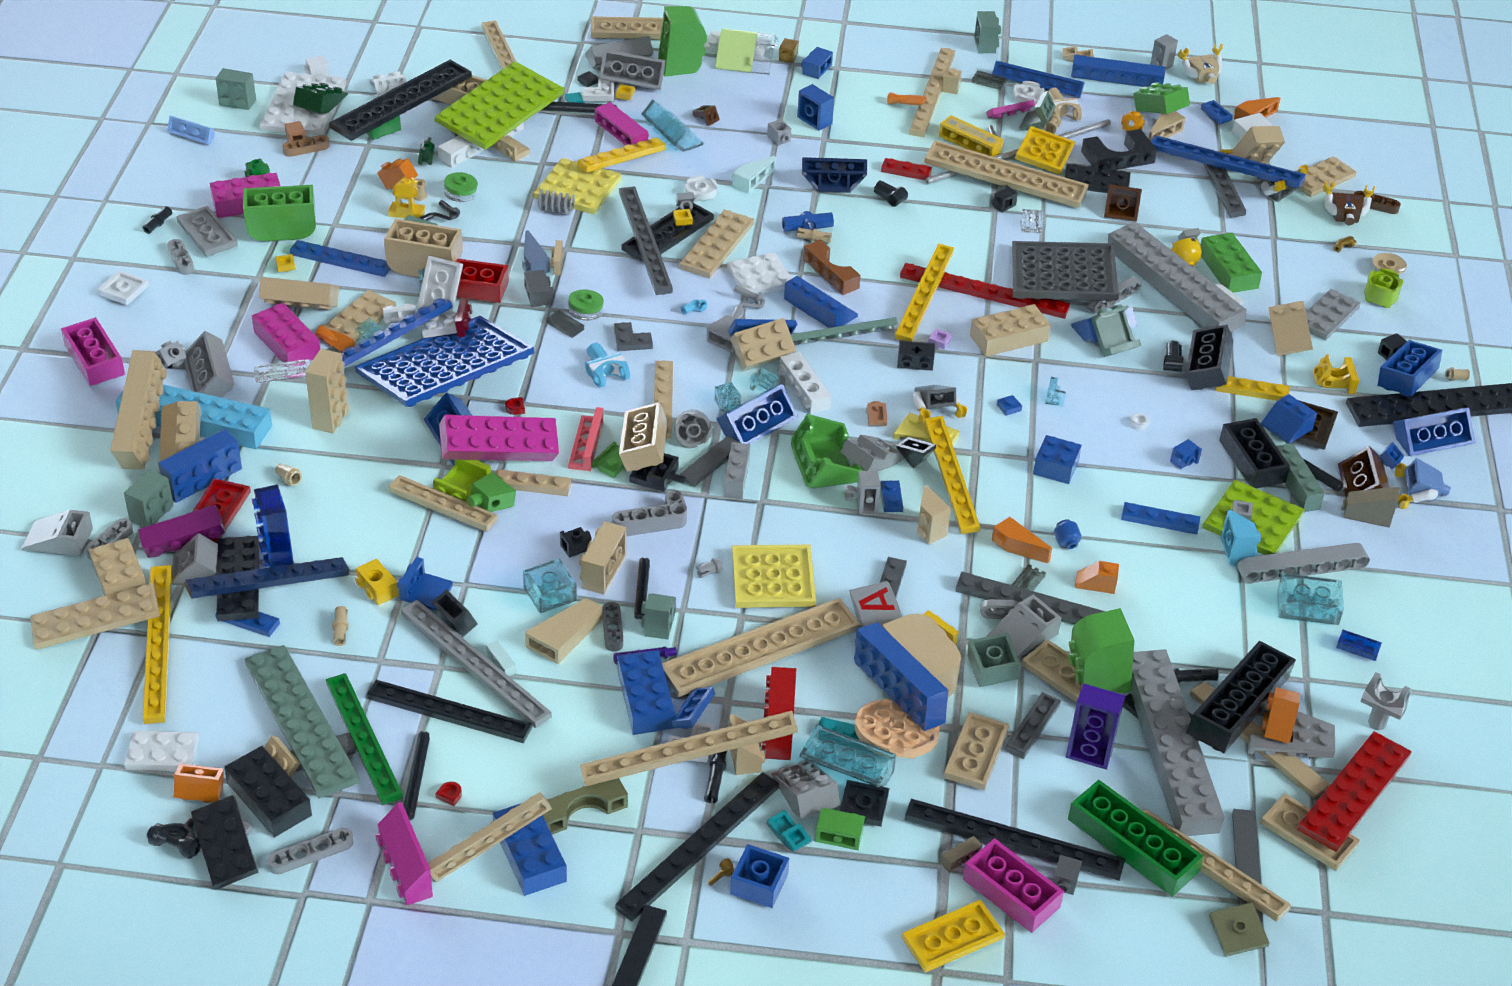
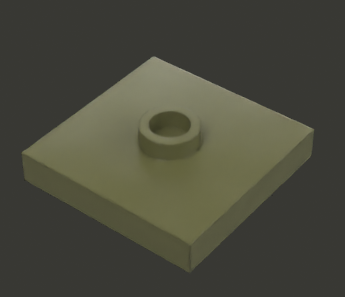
M1253 902L1210 912L1209 918L1225 957L1269 946V940Z

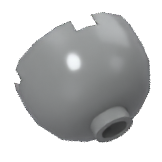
M690 409L677 417L674 431L676 438L682 445L696 448L698 447L697 445L705 444L709 440L712 426L710 420L703 412Z

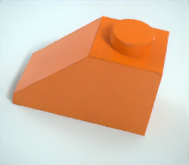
M1098 561L1077 571L1075 588L1115 594L1119 564Z

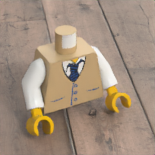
M1221 43L1219 49L1216 48V44L1212 48L1215 56L1210 54L1187 58L1186 56L1189 54L1188 48H1185L1183 52L1180 49L1177 55L1183 60L1181 62L1187 76L1194 79L1197 83L1208 82L1209 84H1214L1217 81L1218 75L1222 70V55H1220V52L1223 49V45Z

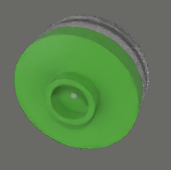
M463 172L451 173L444 179L443 192L452 201L469 202L477 195L478 182L470 174Z
M576 290L569 295L568 312L579 320L590 321L598 319L603 313L604 299L599 293L592 290Z

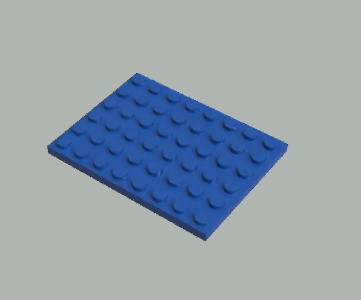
M479 315L472 318L471 322H468L469 330L466 331L465 337L458 338L457 333L423 338L354 367L356 373L405 407H412L422 400L431 399L434 395L448 392L453 387L462 386L465 382L472 379H479L484 374L493 373L503 366H510L515 361L526 359L535 352L534 347Z

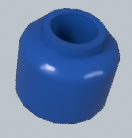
M1065 519L1056 524L1054 535L1058 545L1062 548L1067 547V549L1076 548L1082 539L1077 523Z

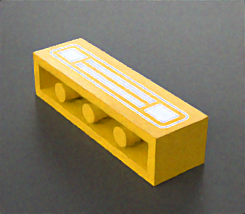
M952 115L940 123L939 137L965 149L992 157L1002 152L1003 139Z

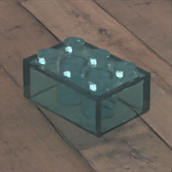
M1281 574L1277 588L1278 618L1339 625L1344 611L1342 580Z

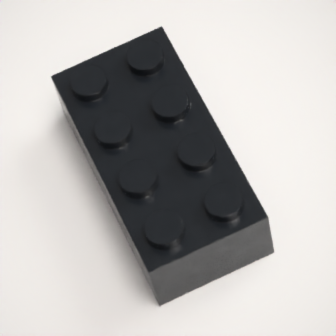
M1228 324L1193 330L1185 373L1191 391L1227 385L1233 338Z
M1257 418L1223 424L1219 441L1249 486L1257 489L1286 483L1290 465Z
M263 746L224 766L227 784L274 838L312 816L308 796Z

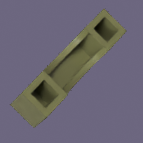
M619 778L586 787L583 786L547 799L552 809L542 816L553 835L567 830L570 816L580 809L596 808L606 814H611L628 808V793Z

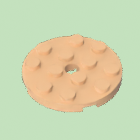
M891 699L872 701L864 705L856 715L855 732L858 738L879 755L914 759L934 749L939 740L940 726L924 731Z

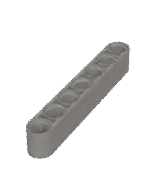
M1350 543L1247 557L1238 562L1237 568L1245 583L1252 584L1360 569L1369 564L1370 558L1361 543Z

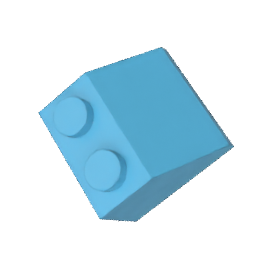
M1232 510L1227 511L1221 535L1228 564L1237 565L1243 558L1257 556V544L1261 541V534L1257 531L1255 523Z

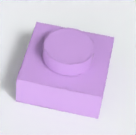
M935 329L929 337L928 343H935L936 347L945 349L951 341L952 334Z

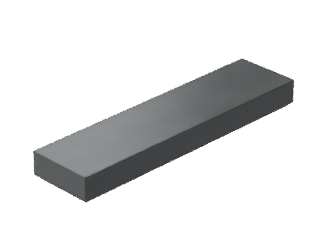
M726 436L680 473V475L686 477V483L693 487L697 486L729 459L732 442H740L730 436Z
M1042 692L1006 744L1005 751L1024 759L1059 708L1061 700Z

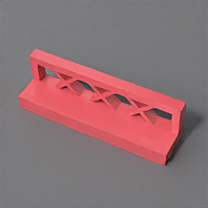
M596 407L594 416H581L568 469L591 471L592 461L595 457L604 422V408ZM589 422L592 424L590 427H587L584 423ZM588 433V438L584 440L581 436ZM585 446V451L581 452L578 450V448ZM580 458L583 460V464L574 463V461Z

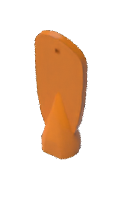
M889 92L887 96L888 104L921 105L927 100L926 96L898 95Z
M320 325L315 332L316 337L324 339L326 343L342 353L346 348L355 346L354 340L349 336L329 330L323 325Z

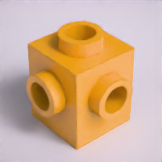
M1137 111L1126 113L1121 120L1122 129L1126 131L1143 130L1145 124L1144 116L1140 115V112ZM1130 120L1134 122L1133 126L1129 125Z

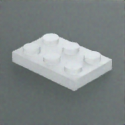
M428 256L417 308L429 306L438 298L451 301L454 308L463 264ZM451 308V309L445 311V312L442 313V314H446V313H448V312L453 311V308Z
M133 731L124 763L125 769L176 771L180 763L193 765L199 734L198 732Z

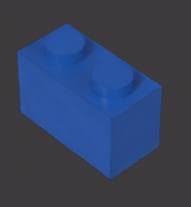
M816 47L802 60V74L819 79L832 66L833 52Z

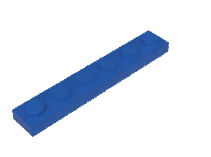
M997 60L992 72V77L1021 84L1023 81H1032L1040 84L1041 89L1050 90L1051 88H1057L1062 94L1081 98L1085 85L1083 81Z
M297 240L290 248V254L296 257L385 277L391 269L386 260L305 241Z

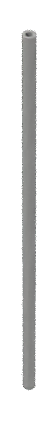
M1107 119L1058 136L1069 139L1109 126L1111 121ZM1019 148L993 157L1002 160L1014 157ZM947 171L925 179L926 184H931L960 173Z

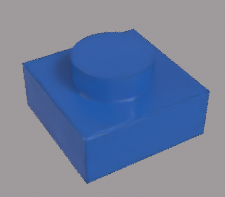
M1014 395L997 399V406L1006 416L1022 411V405Z

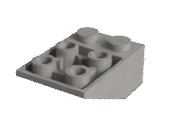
M67 510L35 520L21 549L25 551L81 556L93 530L90 512Z
M1033 594L1018 603L987 636L1008 632L1017 656L1021 658L1036 649L1045 640H1050L1059 635L1062 618Z
M811 760L800 761L797 765L791 767H781L778 771L771 773L773 779L779 782V789L792 812L800 819L818 814L822 808L833 809L841 806L837 782Z

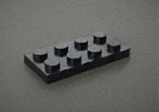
M1066 164L1064 178L1089 184L1087 191L1108 193L1109 184L1129 187L1131 172Z
M234 795L191 811L207 869L215 890L259 873Z

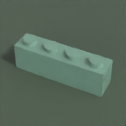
M1293 443L1277 445V448L1290 465L1285 485L1299 507L1305 509L1304 512L1320 510L1325 493Z

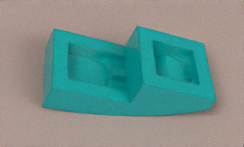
M786 810L769 818L766 822L776 837L793 852L812 842V839L800 823L796 825Z

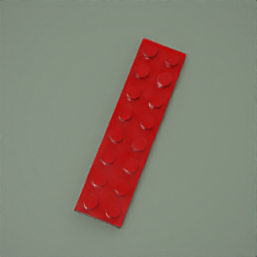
M1373 731L1302 819L1297 830L1337 852L1410 758L1412 751Z

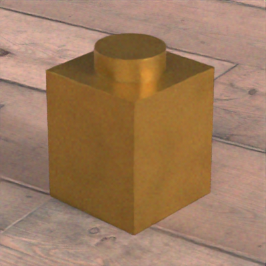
M784 38L779 47V61L793 63L798 55L799 41Z

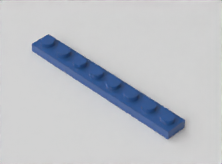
M438 298L431 305L419 308L418 312L406 315L402 321L390 324L389 328L377 331L371 338L363 339L358 345L346 348L342 353L345 367L453 308L451 301Z

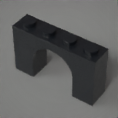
M1141 129L1126 131L1124 145L1129 151H1113L1107 148L1099 137L1096 136L1083 139L1081 153L1092 167L1119 170L1155 163L1157 149Z

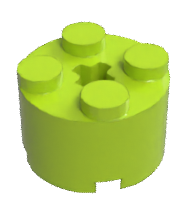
M1381 268L1380 271L1376 272L1372 270L1369 273L1364 290L1365 300L1369 303L1382 305L1384 308H1390L1399 299L1403 279L1399 278L1397 272L1390 269Z

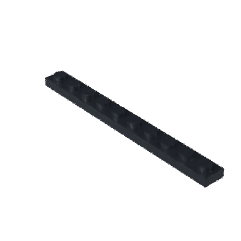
M764 772L758 775L615 904V910L630 921H634L643 912L645 905L650 906L775 793L779 789V782Z
M912 798L905 813L904 820L966 838L974 836L978 841L987 844L995 838L1012 851L1058 863L1060 855L1082 861L1080 870L1120 881L1125 863V858Z

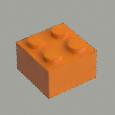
M1275 687L1274 693H1269L1266 710H1269V712H1264L1261 730H1265L1264 737L1290 743L1300 705V693Z

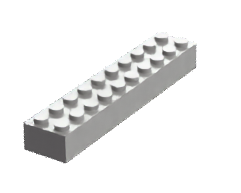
M1135 221L1108 234V243H1114L1115 256L1202 327L1209 328L1228 324L1229 330L1232 332L1245 325L1246 308Z
M1167 650L1134 652L1130 693L1135 702L1134 706L1174 828L1187 836L1220 833L1225 817L1199 742L1186 734L1191 719Z

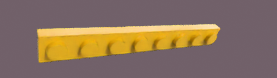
M938 243L895 333V339L913 341L954 254V247Z
M943 416L925 418L924 424L930 442L936 444L934 454L960 533L980 532V524Z

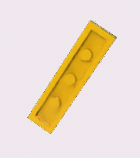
M1228 376L1227 385L1216 387L1215 391L1278 401L1289 394L1290 386Z

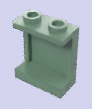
M1121 304L1111 307L1112 310L1107 311L1105 308L1096 311L1097 315L1091 317L1103 357L1142 346L1140 339L1134 340L1125 310L1129 309L1128 305L1123 307Z

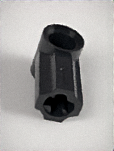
M879 180L874 187V193L887 199L888 203L893 207L898 206L908 198V192L902 186L896 188Z
M1172 340L1166 345L1163 370L1182 372L1184 360L1182 345L1178 341Z

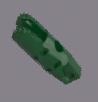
M425 137L424 142L420 145L417 162L419 165H422L423 162H428V165H432L435 144L431 142V137Z

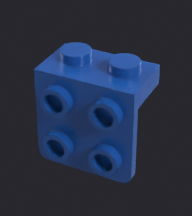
M417 556L412 564L408 565L406 573L403 577L399 578L397 583L401 601L412 603L418 600L431 610H436L431 602L446 589L450 592L453 587L451 580L425 573L424 559Z

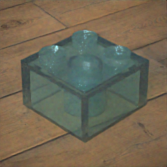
M560 558L523 570V588L540 614L577 601V585Z

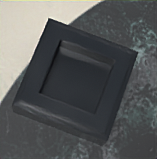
M590 71L577 76L578 82L586 87L598 83L599 79L598 76Z

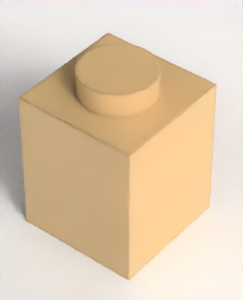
M955 68L946 69L942 92L958 94L961 84V70Z

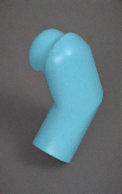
M703 299L692 300L682 306L681 311L683 314L691 311H704L707 308V301Z

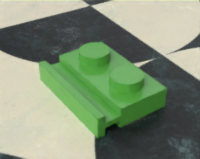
M614 441L592 461L593 468H599L600 472L612 478H615L625 468L619 455L620 446L617 445V442Z

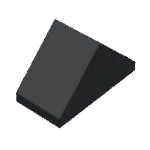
M907 437L897 444L896 448L914 469L936 449V444Z

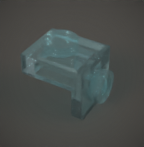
M761 367L751 375L749 379L751 382L750 389L753 391L758 385L766 390L778 386L779 377Z

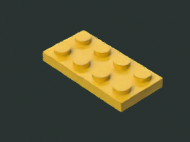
M980 899L903 932L902 940L926 973L1004 939L1005 933Z

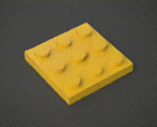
M1030 126L1016 153L1015 159L1060 175L1075 146V141Z

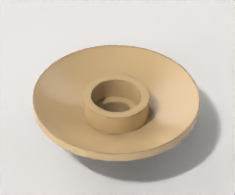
M1392 253L1377 254L1372 261L1373 266L1378 271L1381 268H1385L1402 274L1407 268L1406 261Z

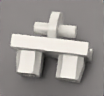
M409 303L395 307L391 305L383 308L385 326L400 322L406 315L416 313L415 304L411 305Z

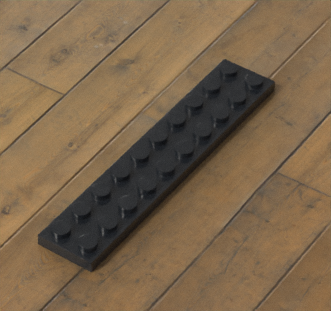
M449 59L329 122V128L348 140L353 141L471 78L472 71Z
M1512 383L1418 391L1412 396L1396 393L1347 398L1346 405L1358 427L1393 424V421L1468 407L1471 417L1512 413Z

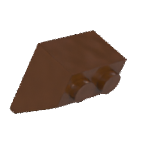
M1109 184L1104 217L1137 222L1142 189Z

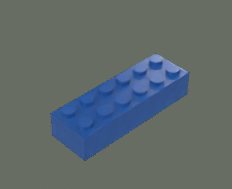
M878 622L858 628L855 639V664L924 731L945 724L949 690Z

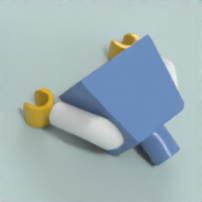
M1415 458L1408 466L1399 463L1395 467L1394 475L1396 477H1403L1406 474L1408 494L1412 495L1401 494L1399 496L1398 503H1400V509L1408 508L1409 502L1434 501L1440 494L1447 496L1451 490L1450 486L1444 484L1441 471L1418 458Z

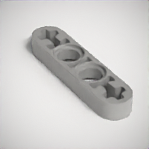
M1133 276L1119 283L1118 300L1090 301L1089 308L1095 313L1096 311L1107 309L1137 293L1142 286V281Z
M339 828L275 851L267 859L269 870L273 874H283L348 850L354 843L352 831L348 828ZM319 844H326L328 846L324 850L316 849V846ZM297 852L306 853L302 858L294 857Z

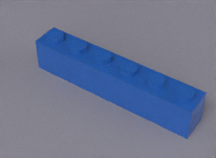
M1074 54L1071 77L1150 87L1152 83H1164L1166 67Z

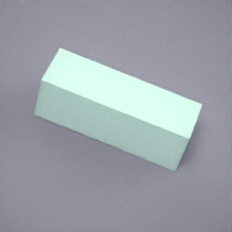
M498 640L486 645L487 655L498 668L508 676L517 673L515 662Z

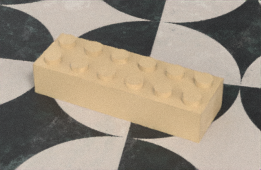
M132 350L110 452L122 469L145 470L146 462L149 461V446L153 443L152 432L156 427V413L160 409L159 399L160 395L163 394V380L167 376V370L155 351Z

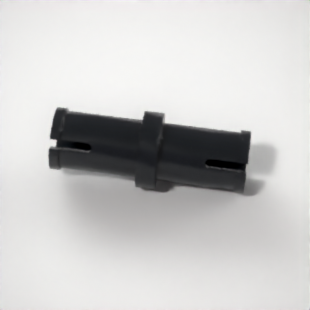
M164 206L157 214H153L151 219L142 226L144 232L151 234L158 226H162L164 221L172 215V210L168 206Z

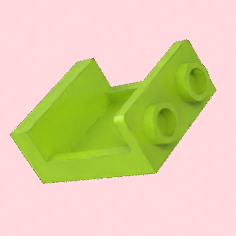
M455 459V466L441 480L438 478L433 480V489L467 502V497L471 494L472 484L490 474L491 466L478 460Z

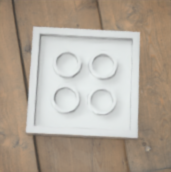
M775 252L727 262V268L738 286L757 294L759 292L766 294L784 290L785 282L792 279Z

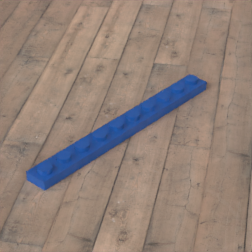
M1155 135L1151 140L1157 152L1167 153L1172 156L1190 159L1273 182L1284 181L1285 185L1294 188H1300L1306 179V174L1158 135Z

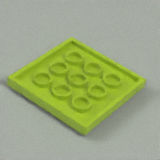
M1234 480L1206 518L1202 528L1221 536L1227 511L1232 510L1233 500L1253 503L1251 522L1255 523L1257 531L1261 534V541L1257 544V552L1263 555L1276 554L1303 516L1305 509L1243 482Z

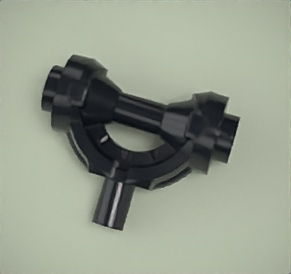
M192 818L188 819L185 824L170 823L163 825L156 823L147 832V839L150 845L161 846L166 843L177 847L180 854L187 859L197 856L201 848L199 839L195 837L192 831L194 827Z

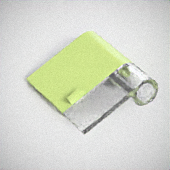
M721 28L715 69L770 75L773 50L775 47H778L779 38L776 37V34Z

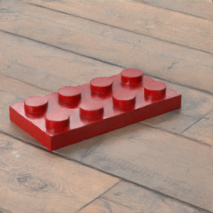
M214 478L193 511L216 505L226 531L250 494V486ZM224 534L217 538H210V540L218 544V538H222Z

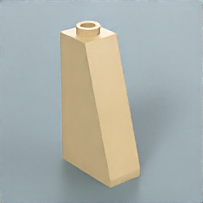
M588 598L582 599L525 632L526 647L559 664L602 621V606Z

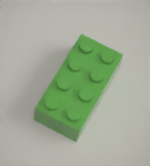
M1233 232L1202 237L1200 244L1202 250L1201 258L1220 284L1233 293L1259 289L1262 271Z

